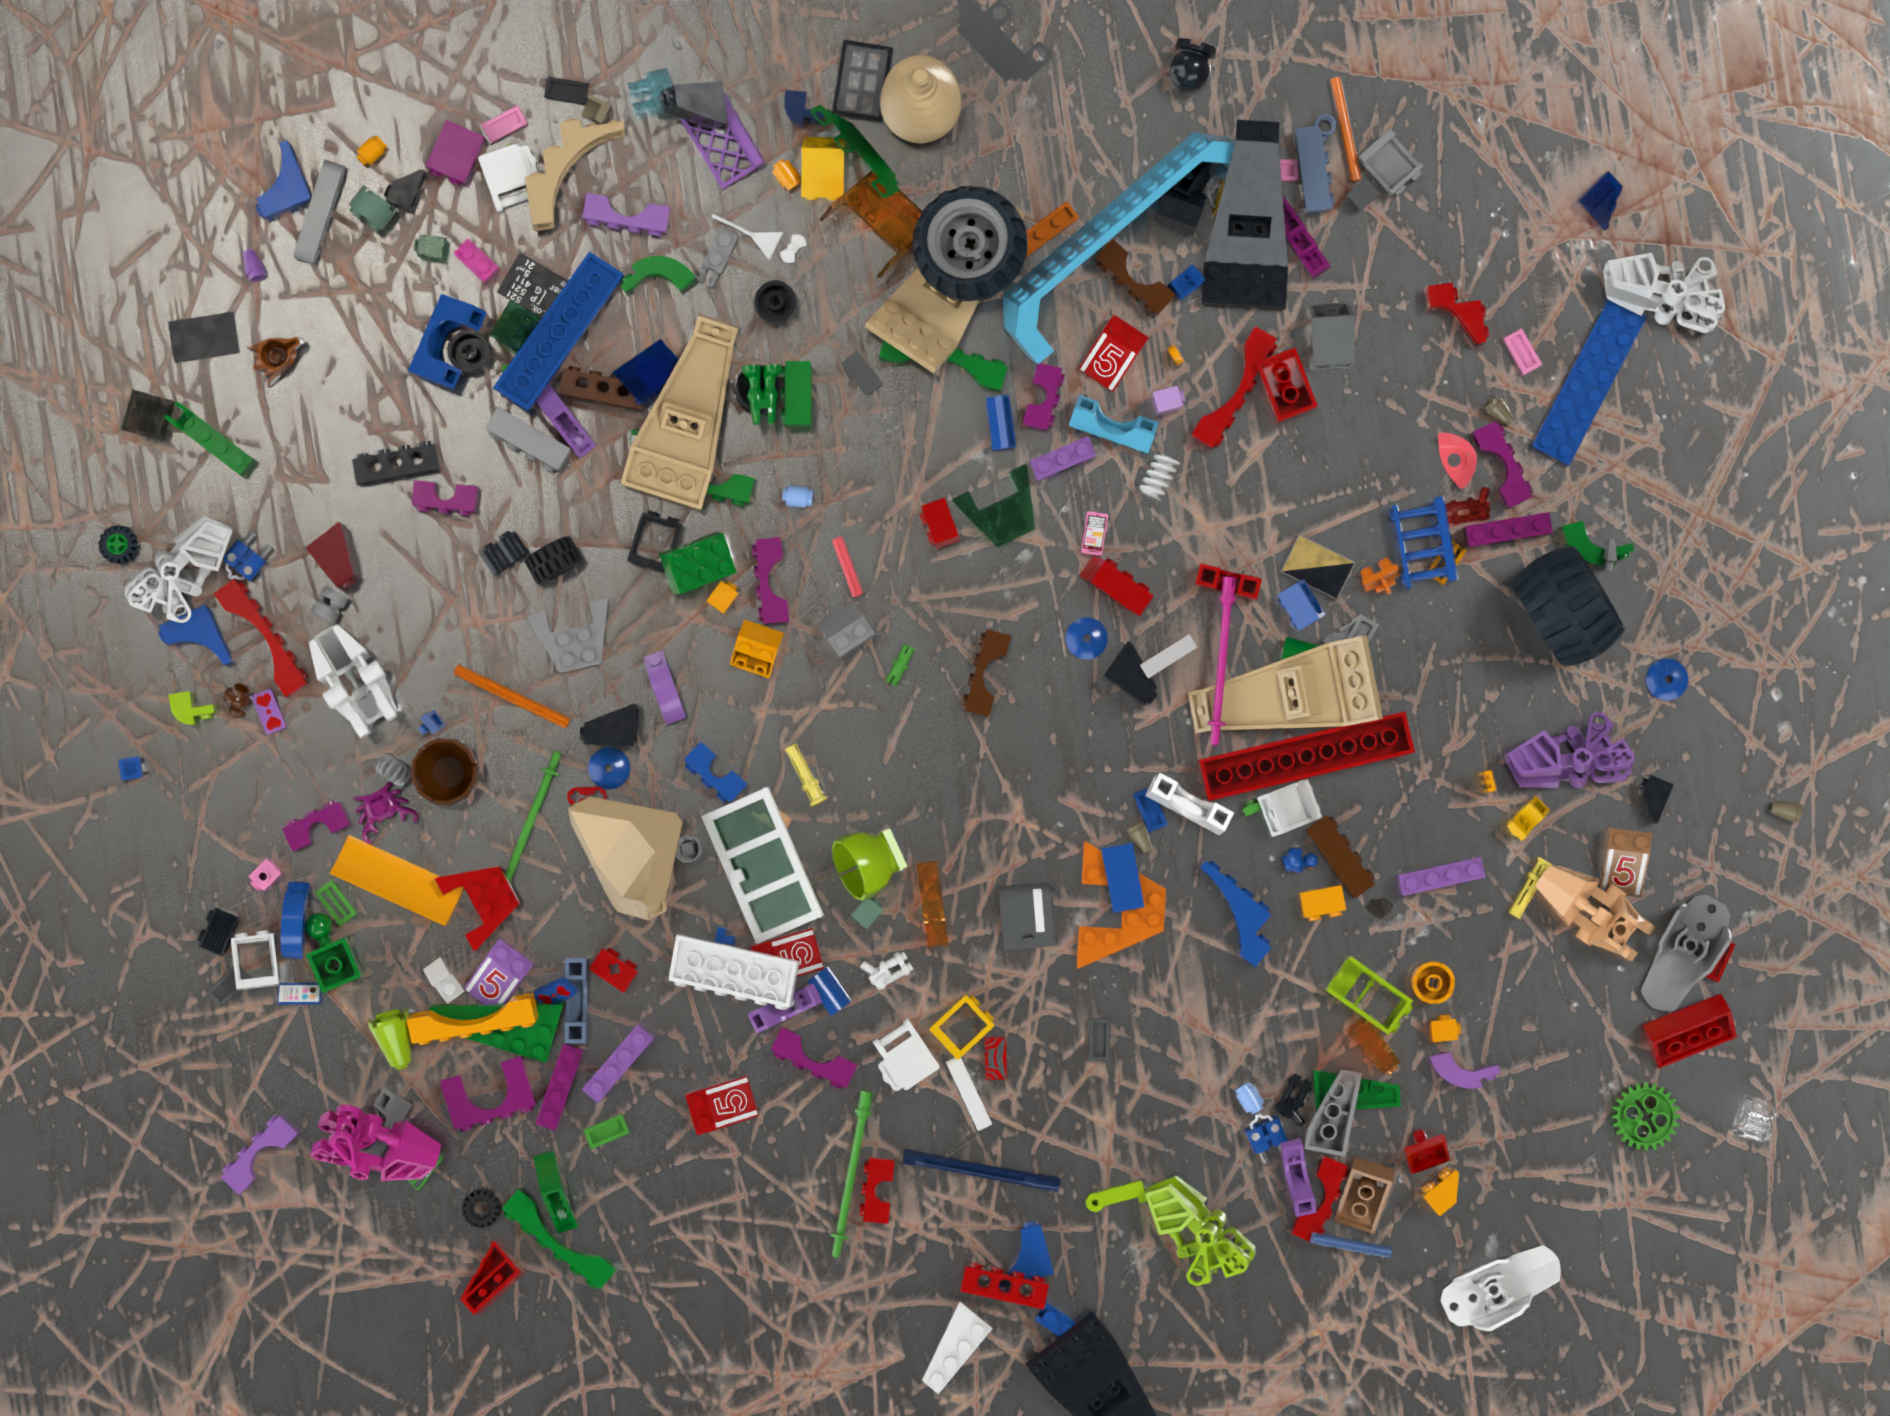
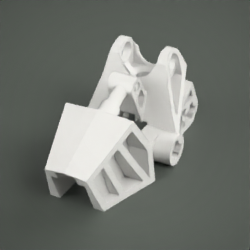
M1652 253L1609 260L1605 264L1603 275L1607 299L1642 316L1644 310L1654 311V318L1659 324H1669L1674 315H1677L1676 319L1680 325L1702 333H1709L1715 329L1718 318L1722 316L1725 310L1722 290H1710L1709 284L1711 280L1717 277L1718 273L1714 262L1707 257L1699 258L1687 277L1681 262L1675 261L1671 266H1660V264H1656ZM1701 262L1708 263L1710 270H1701L1699 264ZM1660 274H1668L1670 283L1658 280V276ZM1653 293H1658V294H1663V295H1662V297H1660V296H1656V295H1652V294H1653ZM1689 312L1692 315V319L1685 320L1681 314ZM1705 319L1709 320V326L1705 325Z
M203 515L173 539L176 545L170 553L160 551L156 554L154 562L158 569L146 567L125 585L124 594L129 604L151 613L155 602L163 604V613H166L167 619L179 623L188 621L191 617V610L181 592L192 596H199L202 593L201 586L211 570L218 571L233 529L226 524ZM189 561L194 566L200 567L195 582L178 576L179 572ZM155 577L153 582L147 583L149 578ZM178 608H184L183 612L175 613ZM187 613V616L185 618H177L178 616Z
M334 624L309 641L317 681L324 685L329 684L331 687L322 693L325 701L332 710L335 708L351 722L361 739L371 733L370 727H372V724L377 719L385 716L389 722L398 716L397 708L385 679L387 675L377 660L368 665L366 660L370 656L367 650L338 624ZM355 666L358 668L357 670L364 681L363 684L357 676V671L354 668ZM343 673L347 679L351 680L355 687L352 690L351 696H349L339 679V676Z

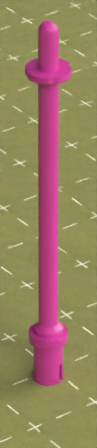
M1223 577L1222 596H1219L1223 609L1213 721H1207L1208 725H1212L1211 744L1214 746L1219 744L1220 727L1226 726L1225 722H1221L1231 605L1236 602V597H1234L1236 578Z

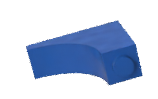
M287 140L279 143L282 153V165L277 180L266 193L256 198L258 202L255 205L260 217L264 216L266 220L308 204L312 198L292 147Z
M204 604L191 610L190 619L184 623L170 620L159 625L161 631L158 634L163 643L166 642L170 646L182 642L200 643L211 649L224 666L234 663L208 605ZM187 613L178 616L177 618L183 619L187 616Z
M1035 1220L1023 1223L1024 1227L1020 1228L1021 1247L1018 1257L1005 1273L1012 1274V1271L1025 1273L1024 1277L1033 1278V1275L1044 1277L1054 1274L1041 1223L1036 1224ZM1003 1279L999 1283L1000 1288L1011 1286V1282L1007 1279Z

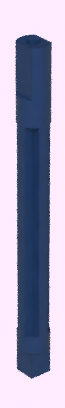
M908 1149L904 1150L902 1164L1003 1181L1057 1193L1059 1192L1061 1178L957 1160Z

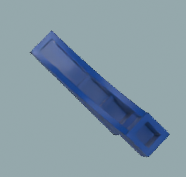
M1212 860L1209 863L1204 861L1200 868L1219 887L1234 915L1240 940V951L1238 954L1256 967L1271 949L1268 945L1270 941L1261 933L1259 936L1256 935L1258 930L1271 916L1268 912L1270 908L1261 900L1259 903L1252 899L1253 894L1245 887L1242 890L1235 885L1237 881L1229 874L1224 876L1220 873L1221 867Z

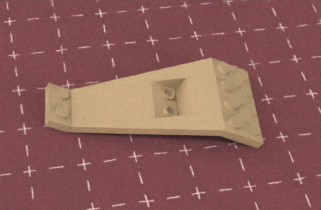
M1367 635L1330 642L1226 680L1224 682L1221 722H1225L1226 726H1221L1220 730L1340 727L1383 719ZM1216 684L1205 689L1188 692L1196 733L1212 731V725H1208L1207 721H1213Z

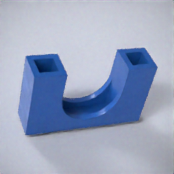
M441 294L408 371L423 379L454 390L462 370L443 361L442 346L444 340L453 329L460 326L479 332L487 312L472 304Z

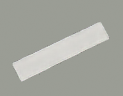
M1187 635L1140 666L1147 678H1150L1196 649L1197 646L1191 636Z
M952 1058L946 1061L977 1130L980 1131L992 1125L962 1059Z

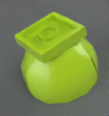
M890 828L876 835L861 832L849 833L836 839L832 845L833 862L838 874L858 866L857 869L840 876L847 891L857 900L864 901L873 898L884 890L893 873L908 867Z

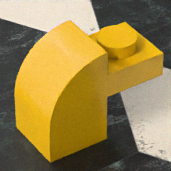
M1535 795L1507 822V827L1512 835L1522 841L1546 817L1550 809Z

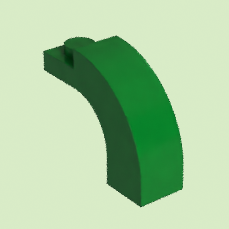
M650 256L631 265L636 273L634 275L630 273L622 279L623 284L620 287L626 294H629L645 279L660 276L671 281L679 292L682 293L697 279L684 264L673 258Z
M1583 521L1560 527L1567 547L1575 546L1587 564L1597 567L1605 566V559L1603 557L1606 549L1600 548L1590 541ZM1633 543L1616 547L1618 560L1630 557L1629 553L1635 551Z

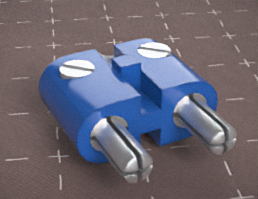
M249 531L242 541L237 539L223 557V560L226 562L225 568L229 573L227 577L231 580L234 578L244 580L246 578L251 582L266 563L264 558L272 547L266 544L259 554L251 550L247 545L256 536L253 531ZM229 565L235 570H237V572H239L242 575V577H239L237 575L232 576V572L229 569Z
M1258 1113L1250 1123V1126L1244 1130L1253 1153L1259 1154L1263 1164L1269 1162L1265 1152L1269 1150V1147L1278 1146L1281 1151L1280 1143L1288 1140L1279 1116H1262L1261 1113ZM1259 1117L1264 1119L1260 1124L1257 1122Z

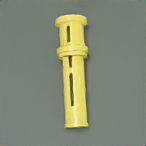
M797 743L786 748L785 751L803 784L801 789L806 792L811 802L810 806L813 807L827 800V796L823 795L818 785L820 783L819 780L814 779Z
M1539 856L1532 872L1527 874L1528 881L1509 911L1510 914L1521 919L1523 912L1537 890L1535 885L1549 865H1552Z

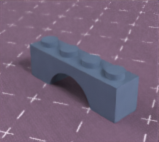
M565 958V978L578 989L576 995L566 999L565 1044L588 1043V958Z

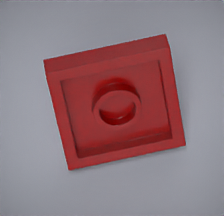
M1417 1130L1413 1133L1416 1144L1404 1148L1407 1166L1411 1175L1451 1161L1444 1134L1427 1139L1424 1130Z

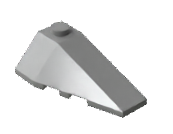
M1340 1069L1307 1128L1304 1149L1346 1157L1362 1073Z

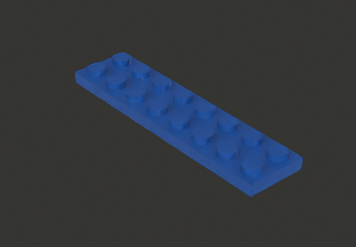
M589 251L493 386V389L529 412L622 281L624 274Z
M1607 300L1531 447L1567 466L1570 465L1647 316L1643 314L1640 316Z

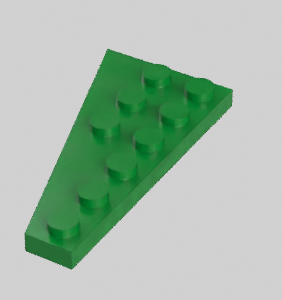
M507 1003L490 1005L432 1004L430 1010L451 1019L470 1020L488 1016L498 1011ZM537 1003L539 1017L533 1026L522 1028L521 1025L514 1026L513 1029L508 1031L496 1029L484 1035H481L480 1032L472 1033V1036L465 1039L547 1063L564 1003Z

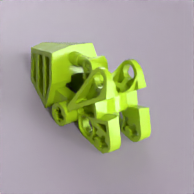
M1177 1175L1153 1184L1145 1190L1158 1234H1169L1174 1239L1178 1247V1257L1186 1258L1197 1255L1186 1276L1190 1284L1200 1286L1211 1283L1212 1274L1218 1271V1267L1222 1268L1225 1278L1246 1271L1250 1261H1252L1256 1254L1255 1246L1237 1229L1233 1227L1223 1229L1227 1221L1226 1214L1218 1209L1210 1212L1204 1205L1207 1200L1205 1196ZM1187 1226L1196 1237L1193 1240L1184 1242L1180 1234ZM1225 1234H1234L1236 1238L1235 1242H1232L1228 1238H1225ZM1249 1249V1255L1246 1254L1243 1250ZM1194 1271L1197 1275L1202 1276V1280H1193L1191 1272Z

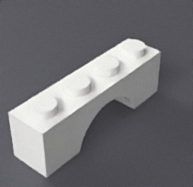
M1161 773L1153 778L1145 794L1150 799L1217 835L1225 832L1234 812L1217 803L1207 802L1189 794L1180 787L1178 782Z

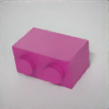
M468 238L453 253L486 285L500 271V268Z

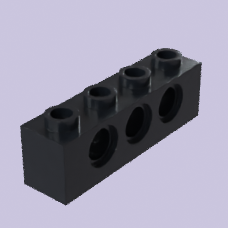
M431 441L421 442L419 447L411 448V445L399 446L398 451L390 452V449L378 450L376 455L361 453L357 454V458L352 459L357 485L442 470L438 446L432 444ZM416 453L422 454L423 457L422 462L419 464H413L412 457ZM395 457H400L402 460V464L398 468H393L391 465V461ZM374 461L381 463V468L377 472H372L370 468Z

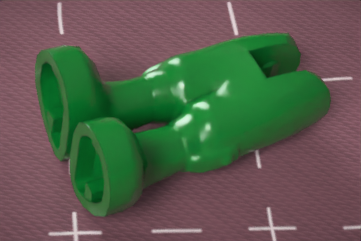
M769 364L762 366L764 377L763 391L760 388L761 366H742V372L748 378L750 384L747 398L750 402L753 424L760 425V409L767 408L768 425H773L776 416V400L778 398L775 378L781 374L782 365Z

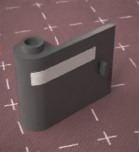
M1049 882L998 886L1004 950L1054 946L1051 899H1055L1054 886H1049Z

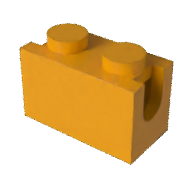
M1342 885L1298 893L1303 918H1308L1309 921L1319 920L1321 915L1329 914L1330 917L1340 916L1342 911L1346 910Z

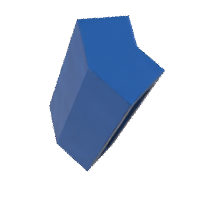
M1009 395L986 398L993 451L1015 448L1016 441Z

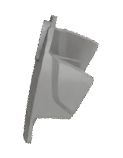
M1698 895L1688 904H1682L1678 908L1659 941V950L1640 990L1644 999L1652 1008L1661 1011H1675L1691 988L1713 971L1732 941V933L1728 929L1730 913L1726 905L1708 895ZM1712 904L1715 906V911L1709 913L1707 907ZM1704 923V929L1698 931L1696 928L1697 924Z

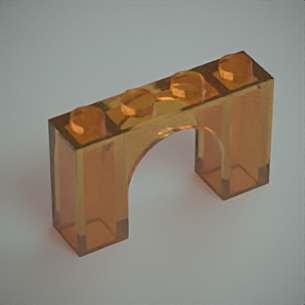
M1361 1017L1345 1029L1375 1071L1383 1075L1385 1073L1390 1075L1399 1068L1397 1064L1400 1063V1060L1370 1020L1366 1021Z

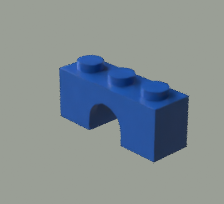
M700 741L684 759L687 763L685 767L692 774L697 772L703 778L700 781L709 789L711 786L718 791L716 796L724 803L727 800L732 803L748 784L733 770L723 778L715 777L711 773L710 766L717 755Z

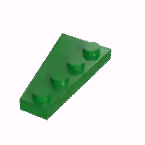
M1313 1070L1316 1112L1338 1074ZM1361 1078L1355 1110L1401 1107L1400 1085Z

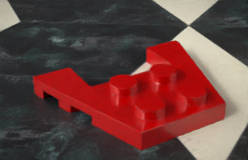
M501 866L435 878L443 895L463 885L479 914L483 925L465 934L473 951L479 949L486 939L492 935L497 927L520 904Z

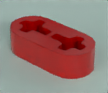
M575 787L567 793V801L572 806L575 804V800L571 799V795H574L575 791H578L580 795H586V798L589 797V794H596V790H599L600 794L604 795L601 799L607 800L608 795L605 789L601 787Z

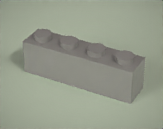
M498 406L485 427L489 431L488 436L497 441L500 438L507 441V447L516 452L518 449L526 452L524 456L533 462L537 459L544 463L542 467L552 473L555 470L561 471L572 452L571 448Z

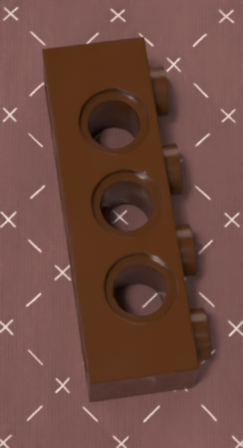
M569 366V369H563L558 394L560 396L643 411L647 385L643 384V380L631 378V381L622 380L623 376L610 374V377H604L602 372L590 370L589 373L581 372V368ZM583 378L587 379V388L579 389L577 382ZM603 382L608 383L609 390L606 393L598 392L599 384ZM624 386L630 389L629 395L627 397H620L618 394L619 389Z

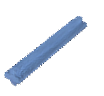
M1313 1232L1310 1243L1312 1242L1316 1245L1335 1247L1352 1252H1362L1379 1257L1384 1256V1258H1390L1393 1248H1390V1246L1371 1244L1354 1239H1344L1327 1234L1322 1235V1233L1317 1234Z

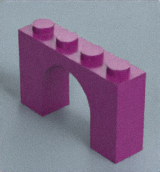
M523 1056L501 1062L507 1082V1096L500 1106L493 1109L480 1108L471 1101L462 1074L440 1081L454 1130L460 1128V1132L473 1129L472 1124L480 1122V1125L483 1126L493 1123L492 1118L498 1116L503 1120L512 1117V1112L521 1110V1114L534 1110L533 1106L537 1105V1101Z

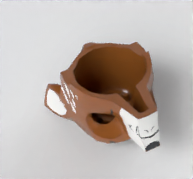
M269 338L247 347L248 350L257 349L253 354L257 360L252 369L265 370V376L272 375L267 381L269 388L294 363L297 356V348L305 343L303 338Z

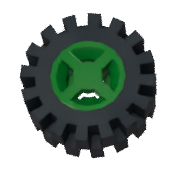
M121 525L110 526L109 529L106 528L104 533L100 535L101 539L98 541V545H100L99 551L108 561L124 564V562H129L131 558L136 556L135 553L138 552L139 548H137V545H139V541H137V536L131 529Z

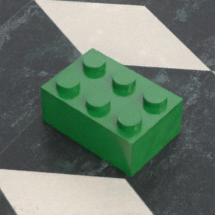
M785 361V366H782L781 379L785 381V387H781V400L785 402V409L781 408V421L785 423L786 428H812L811 361Z
M714 532L659 553L671 591L674 594H682L737 573L725 535L721 532Z

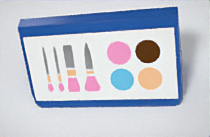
M279 983L278 1005L322 1004V992L318 983Z

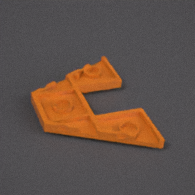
M1084 842L1081 884L1108 885L1102 851L1088 842ZM1138 873L1144 907L1122 911L1121 929L1079 926L1076 968L1084 967L1163 932L1166 889Z

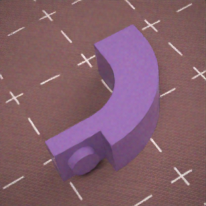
M814 983L795 991L793 994L794 1006L787 1008V1010L777 1009L774 1004H767L747 1014L756 1034L822 1003Z
M1300 1138L1280 1143L1281 1161L1295 1216L1299 1217L1316 1213L1315 1197L1307 1174L1302 1140Z

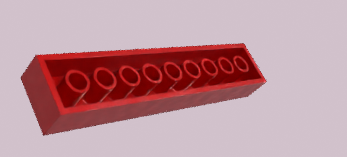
M1404 711L1383 716V719L1340 726L1199 759L1198 764L1207 801L1407 755L1415 753L1406 712Z

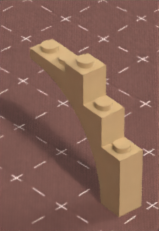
M574 118L566 119L560 123L563 147L552 145L542 150L546 174L535 172L525 177L534 231L555 228L554 209L556 196L568 171L584 154L594 147L609 140L626 136L623 121L611 120L607 124L601 125L590 123L586 127H582L581 120Z

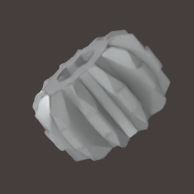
M389 753L384 754L380 758L375 768L380 775L398 786H404L408 782L412 771L409 765Z

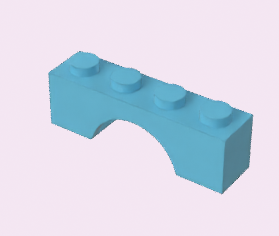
M1079 395L1069 426L1097 437L1108 439L1117 444L1149 453L1159 422L1142 416H1138L1129 422L1114 421L1102 412L1099 401Z

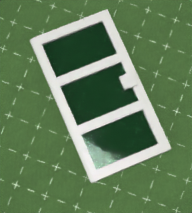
M764 787L760 791L701 816L756 945L824 916L769 787Z

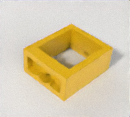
M965 994L929 1028L957 1060L995 1026L993 1023L994 1017L987 1010L984 1013L978 1007L981 1003L973 995L968 997ZM966 1002L987 1026L960 1050L940 1029V1026Z

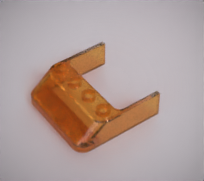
M870 171L834 201L819 220L823 222L841 206H849L897 253L877 275L881 278L913 250L915 225L923 211L901 190L888 198H883L871 184L878 176L873 171ZM876 184L877 189L881 193H887L883 185Z

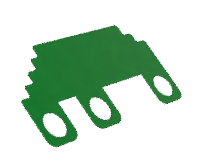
M818 105L810 110L821 125L826 126L833 123L841 132V134L834 137L839 147L846 154L856 150L878 176L871 184L883 198H888L900 191V188L897 186L898 181L895 179L897 175L851 121L847 122L845 118H840L838 114H833L822 105ZM816 111L821 112L825 116V122L818 119L815 114ZM839 139L845 140L849 145V149L843 148L839 143ZM877 183L885 187L886 194L881 193L877 189Z

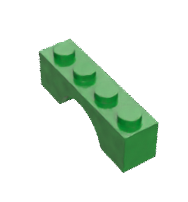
M734 473L723 484L709 485L706 494L712 495L711 499L723 502L725 498L732 500L734 505L744 507L745 503L750 504L755 478Z

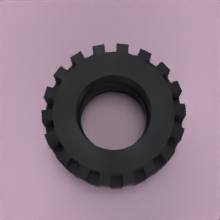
M565 536L533 552L524 562L536 584H544L579 565L583 558L571 536Z

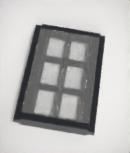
M843 40L832 109L833 114L836 113L840 117L882 123L883 116L880 108V96L884 81L890 72L893 47Z

